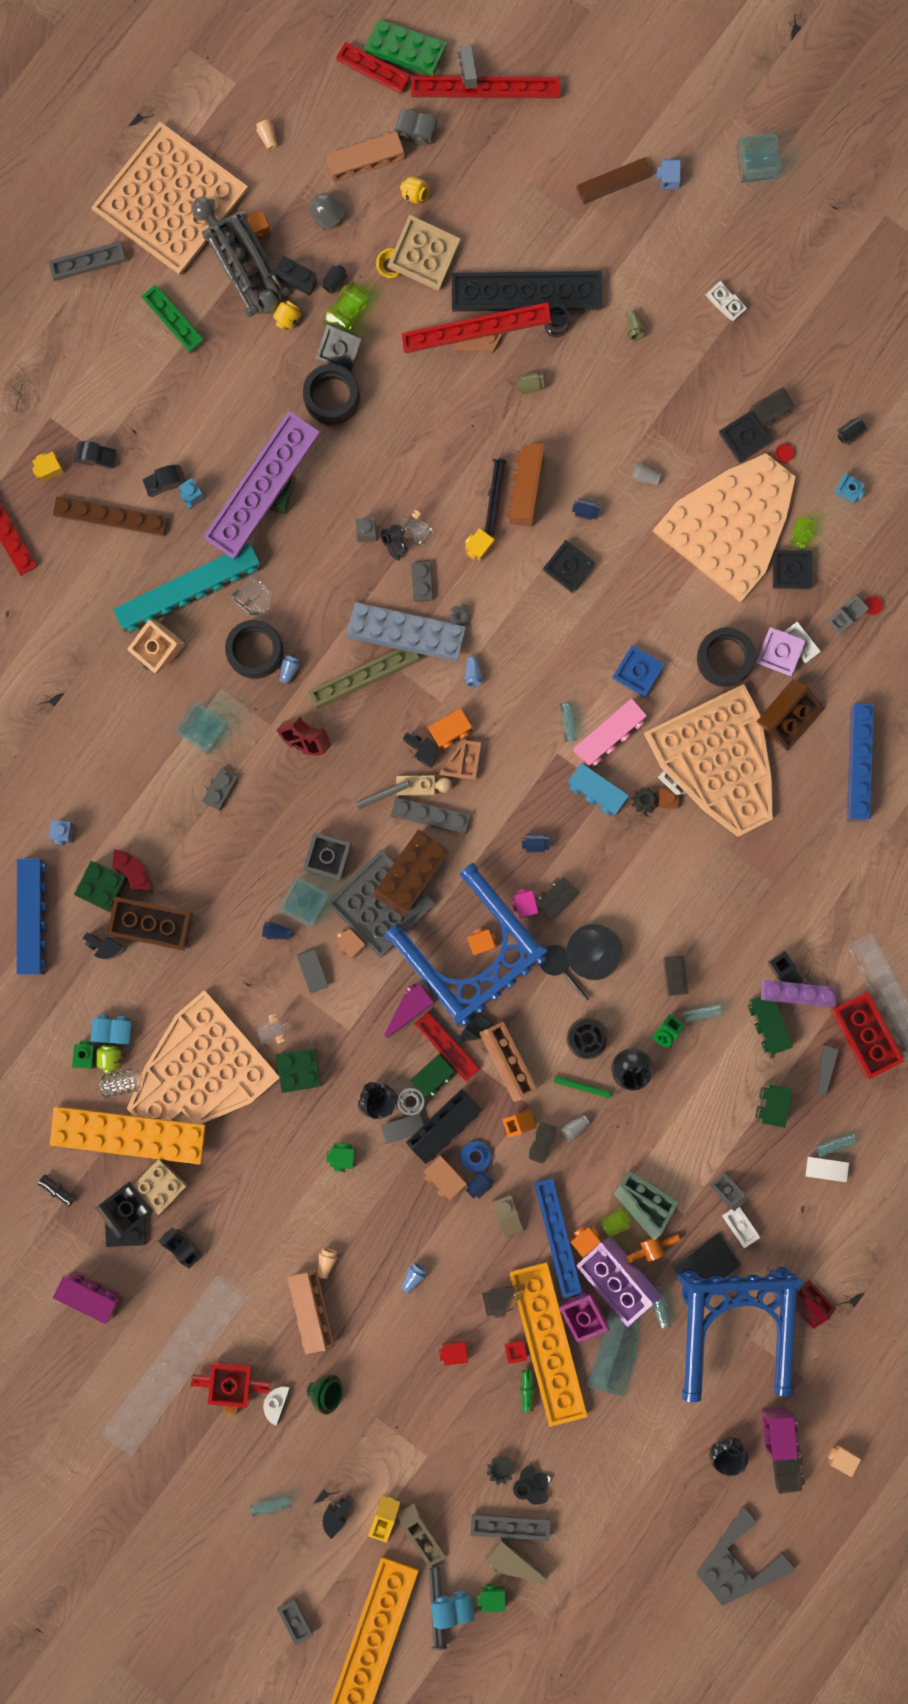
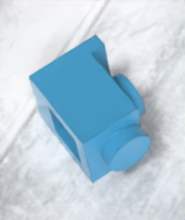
M845 472L834 494L853 504L856 499L860 501L865 493V490H863L865 484ZM849 485L855 488V490H850Z
M192 478L179 486L181 489L179 495L189 509L205 499Z

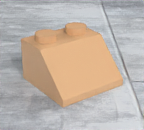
M148 620L127 650L157 674L176 658L185 643L158 620Z

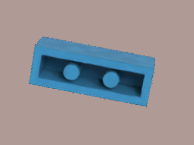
M582 763L567 783L572 792L577 795L579 793L583 794L588 803L591 805L596 803L602 807L600 810L608 816L611 814L615 816L629 796Z

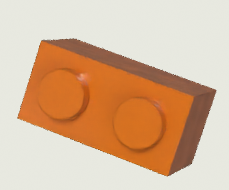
M461 708L430 725L428 731L439 749H447L454 745L453 741L460 738L463 740L471 735L472 726Z

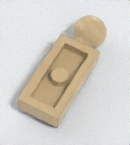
M396 776V785L406 780H409L411 787L396 793L397 796L435 795V789L442 793H447L452 788V783L448 778H441L438 782H435V776Z

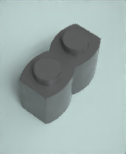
M401 109L395 132L398 133L399 139L404 141L415 140L420 145L432 144L438 124L437 118L409 109Z

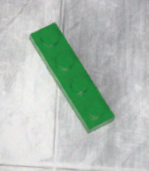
M156 284L141 296L189 353H192L204 343L202 337Z

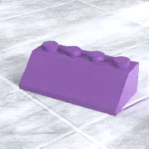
M610 1236L576 1266L628 1327L660 1300L662 1296L633 1262H627L626 1253Z

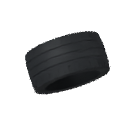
M325 364L315 368L309 373L304 382L303 400L309 414L320 423L326 425L344 423L355 414L360 401L359 386L355 377L349 370L336 364ZM327 379L343 381L350 390L348 402L342 408L334 411H326L319 408L313 400L315 387Z
M260 620L243 621L231 630L226 639V658L231 667L241 676L250 679L265 678L279 667L283 657V643L279 634L271 625ZM261 632L267 635L272 642V656L262 666L255 668L247 667L237 658L236 645L245 634Z
M734 628L714 630L703 639L697 652L699 671L713 685L720 687L737 685L747 678L754 667L755 648L748 636L740 630ZM718 640L734 641L743 650L745 656L744 664L737 673L728 676L721 675L712 670L708 664V650Z

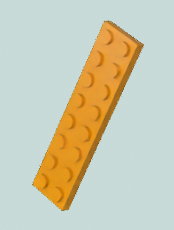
M55 1106L53 1108L50 1146L202 1164L206 1125Z
M547 1262L510 1271L549 1427L587 1417Z
M381 1556L330 1704H373L419 1569Z

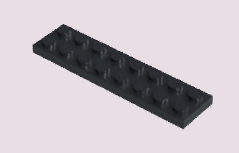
M602 271L452 273V312L509 311L547 302L550 307L560 305L566 310H602Z

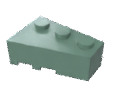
M630 1171L623 1176L613 1193L654 1241L662 1234L679 1203Z

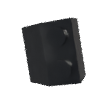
M130 1181L95 1207L96 1211L118 1239L153 1213Z

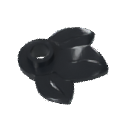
M392 525L390 529L387 528L381 532V541L388 548L392 558L399 561L400 554L409 551L401 539L405 533V528L400 525Z
M527 1466L520 1472V1479L513 1486L514 1495L521 1500L527 1499L533 1505L544 1504L548 1501V1498L543 1490L548 1486L551 1478L544 1473L535 1474L534 1466ZM520 1486H525L527 1488L526 1491L521 1492L519 1490Z

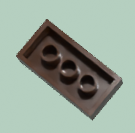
M418 829L372 896L405 917L450 851Z
M115 897L107 935L185 951L193 913Z

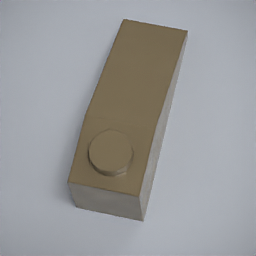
M415 1503L397 1513L402 1529L429 1567L446 1558L445 1553Z
M500 1538L487 1555V1565L495 1572L498 1570L502 1574L544 1584L548 1581L545 1573L503 1538Z

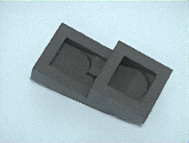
M856 594L833 614L827 622L840 635L870 608Z
M315 948L297 954L310 994L328 988V983Z
M420 1113L381 1125L380 1127L386 1144L413 1136L424 1124Z

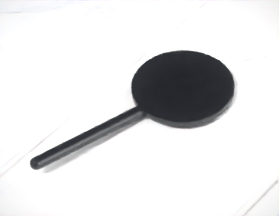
M558 945L546 947L545 949L548 952L547 960L540 965L541 969L551 976L564 974L586 1001L589 1000L587 995L566 972L569 967L566 950Z

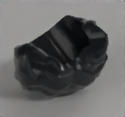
M369 1082L364 1085L360 1094L358 1108L363 1115L369 1118H386L393 1113L398 1098L394 1090L387 1084L381 1085Z
M727 1437L725 1440L712 1444L709 1450V1457L712 1466L719 1473L725 1476H735L746 1470L748 1452L743 1448L741 1440Z

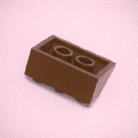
M793 679L756 722L768 736L788 751L825 708L808 686Z

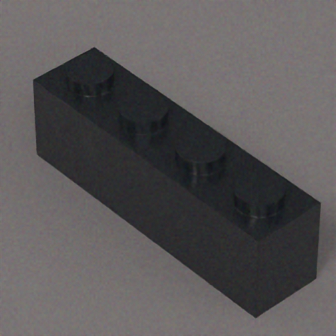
M461 1089L406 1143L427 1164L436 1157L441 1149L448 1146L451 1140L465 1129L466 1125L476 1119L482 1109Z

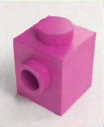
M528 889L516 891L517 895H514V900L511 903L513 911L518 912L519 919L537 915L538 910L533 891L528 892Z

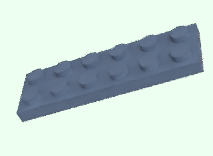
M355 602L346 638L458 662L466 626Z

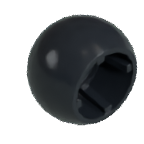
M585 1017L572 1023L568 1029L566 1040L569 1050L575 1056L589 1060L599 1057L606 1050L609 1037L606 1027L599 1020ZM591 1025L590 1030H584L581 1033L576 1031L580 1026ZM595 1028H596V1029L599 1031V1033H600V1036H601L600 1042L597 1041V1035H596V1033L594 1032V1029H595ZM585 1033L593 1035L592 1043L586 1044L583 1042V1035ZM574 1035L579 1036V1042L582 1045L580 1050L575 1044ZM598 1045L594 1051L584 1052L586 1047Z
M629 1048L615 1056L611 1072L614 1081L625 1090L634 1091L644 1088L651 1081L654 1068L651 1058L644 1051Z

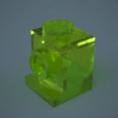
M797 516L794 520L790 543H794L796 547L804 548L807 540H811L813 530L810 528H813L816 520Z

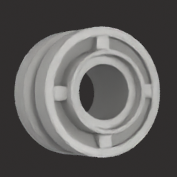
M416 1088L403 1090L397 1099L398 1108L406 1115L418 1114L425 1104L423 1094ZM408 1096L416 1098L417 1103L414 1107L406 1105V1098Z

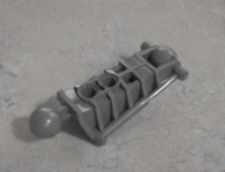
M204 196L195 199L191 205L193 216L197 220L205 221L209 226L201 231L204 240L210 243L227 276L232 280L247 307L245 309L246 316L250 318L257 313H274L282 299L290 295V291L280 284L268 262L265 251L247 220L248 214L245 211L237 212L218 221L214 215L215 206L211 199ZM248 262L253 270L247 272L243 264ZM271 278H272L273 281L275 282V284H276V286H277V288H278V291H277V289L275 288V286L273 285V283L271 282V280H270ZM264 286L266 290L261 291L256 297L253 291Z

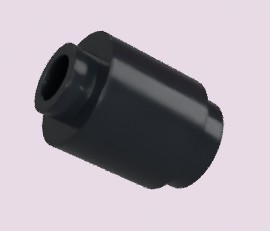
M332 265L322 280L321 286L323 289L331 294H334L335 291L337 292L348 277L346 269L341 265Z
M859 417L851 419L838 429V439L843 444L850 445L864 434L867 427Z

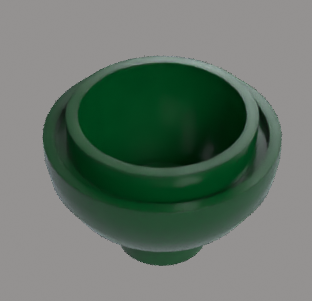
M326 1374L308 1385L307 1396L310 1398L316 1411L328 1415L339 1406L343 1395V1387L338 1376Z

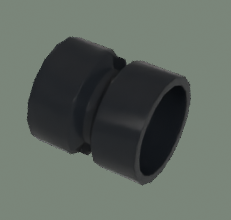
M555 305L550 307L552 323L545 324L544 329L549 336L559 338L568 330L569 313L564 307Z

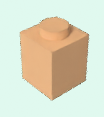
M838 1444L835 1448H831L827 1456L829 1458L828 1463L850 1477L853 1476L861 1461L857 1455Z

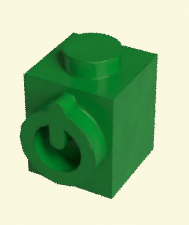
M669 1013L659 1025L652 1038L658 1042L659 1046L662 1045L668 1049L679 1036L685 1024Z
M333 1143L331 1151H327L326 1162L330 1163L329 1167H333L334 1171L345 1172V1169L354 1168L355 1148H352V1144Z

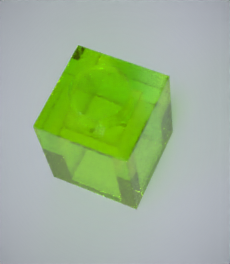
M621 1209L599 1218L609 1238L630 1228L628 1223L631 1220L627 1212H622Z

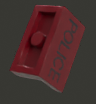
M810 1280L806 1281L797 1292L796 1311L813 1329L829 1320L836 1310Z

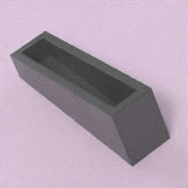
M825 1045L821 1046L817 1084L818 1095L826 1096L839 1049Z

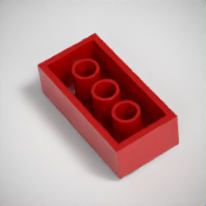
M863 992L830 1009L865 1079H872L904 1062L868 992Z

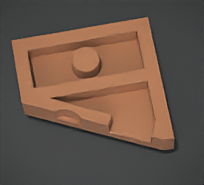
M502 334L455 343L452 351L493 353L502 338Z
M462 740L443 769H441L439 776L476 781L481 742Z

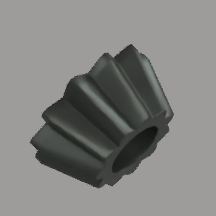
M643 787L640 791L634 792L635 796L631 799L634 801L632 807H636V812L641 811L645 815L646 812L652 813L653 808H657L656 802L659 799L655 797L656 792H651L650 788L645 790Z
M501 1456L497 1459L492 1458V1463L487 1465L489 1468L487 1475L491 1476L490 1481H495L497 1485L501 1482L506 1485L507 1480H512L511 1475L515 1471L512 1469L513 1463H509L508 1458L503 1459Z

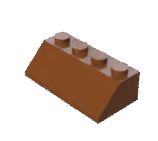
M545 444L524 445L521 447V452L517 451L515 463H519L518 470H514L513 481H516L515 488H511L510 499L513 500L512 507L508 506L507 518H510V524L532 527Z

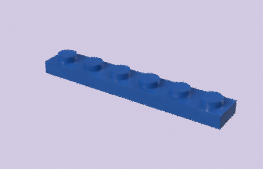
M550 1178L535 1182L534 1185L562 1296L566 1298L582 1294L554 1180Z

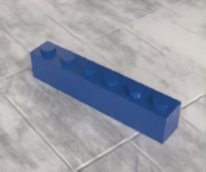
M853 704L850 708L847 821L866 822L870 819L874 704Z
M17 859V975H44V970L47 968V962L44 959V951L47 949V942L44 940V932L47 930V923L44 921V913L47 911V904L44 901V894L47 892V884L44 882L47 865L42 859Z

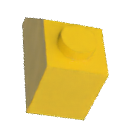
M381 1496L368 1537L387 1543L399 1509V1501L391 1497Z

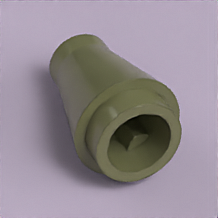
M637 311L627 312V336L630 337V340L643 338L645 328Z

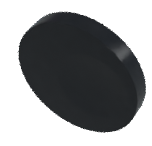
M589 924L577 929L570 937L566 948L567 961L571 969L580 977L588 980H601L612 975L619 967L623 954L620 939L615 932L606 926Z

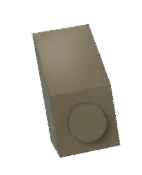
M511 1194L494 1199L493 1204L505 1238L523 1232L524 1230Z

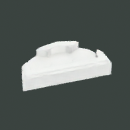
M280 1386L269 1392L264 1400L263 1409L265 1416L274 1425L278 1423L290 1387Z

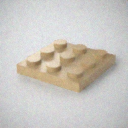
M409 215L387 267L438 291L460 238Z

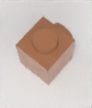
M350 928L347 931L343 929L336 936L338 938L335 941L338 944L336 948L343 955L347 953L352 959L366 946Z

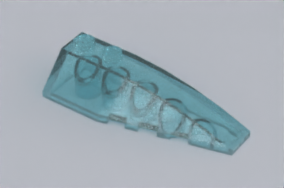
M610 1307L606 1319L610 1330L601 1335L586 1383L587 1387L605 1393L624 1396L636 1359L638 1319L627 1327Z

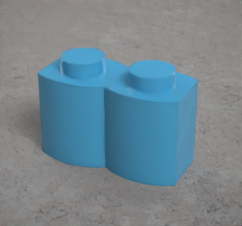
M98 1015L97 1018L92 1019L90 1041L131 1044L133 1021H128L129 1017L117 1016V1020H111L109 1015Z
M465 1591L455 1592L454 1596L449 1598L448 1596H439L436 1598V1601L431 1602L433 1626L435 1628L446 1629L475 1620L472 1595L466 1594Z

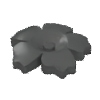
M462 604L461 607L457 605L451 608L454 614H450V623L464 626L465 622L471 619L467 605Z

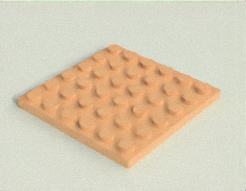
M159 122L91 208L178 275H181L207 242L204 240L201 231L209 226L205 221L197 220L193 216L191 208L193 201L202 196L211 199L215 206L214 215L218 221H221L229 215L248 191V186L170 128Z

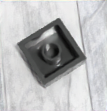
M314 832L303 870L342 882L352 844Z

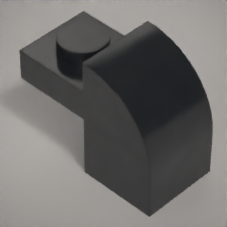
M172 1227L158 1241L161 1246L173 1253L179 1263L189 1269L203 1256L198 1247L180 1229L176 1230Z

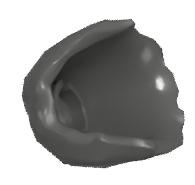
M328 193L315 195L309 203L312 218L324 230L332 229L337 225L341 218L345 216L347 210L340 201Z

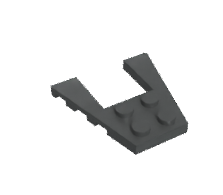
M744 1506L741 1507L736 1518L732 1520L729 1528L720 1537L715 1548L709 1553L696 1572L722 1606L796 1570L781 1552L751 1578L727 1549L757 1523Z

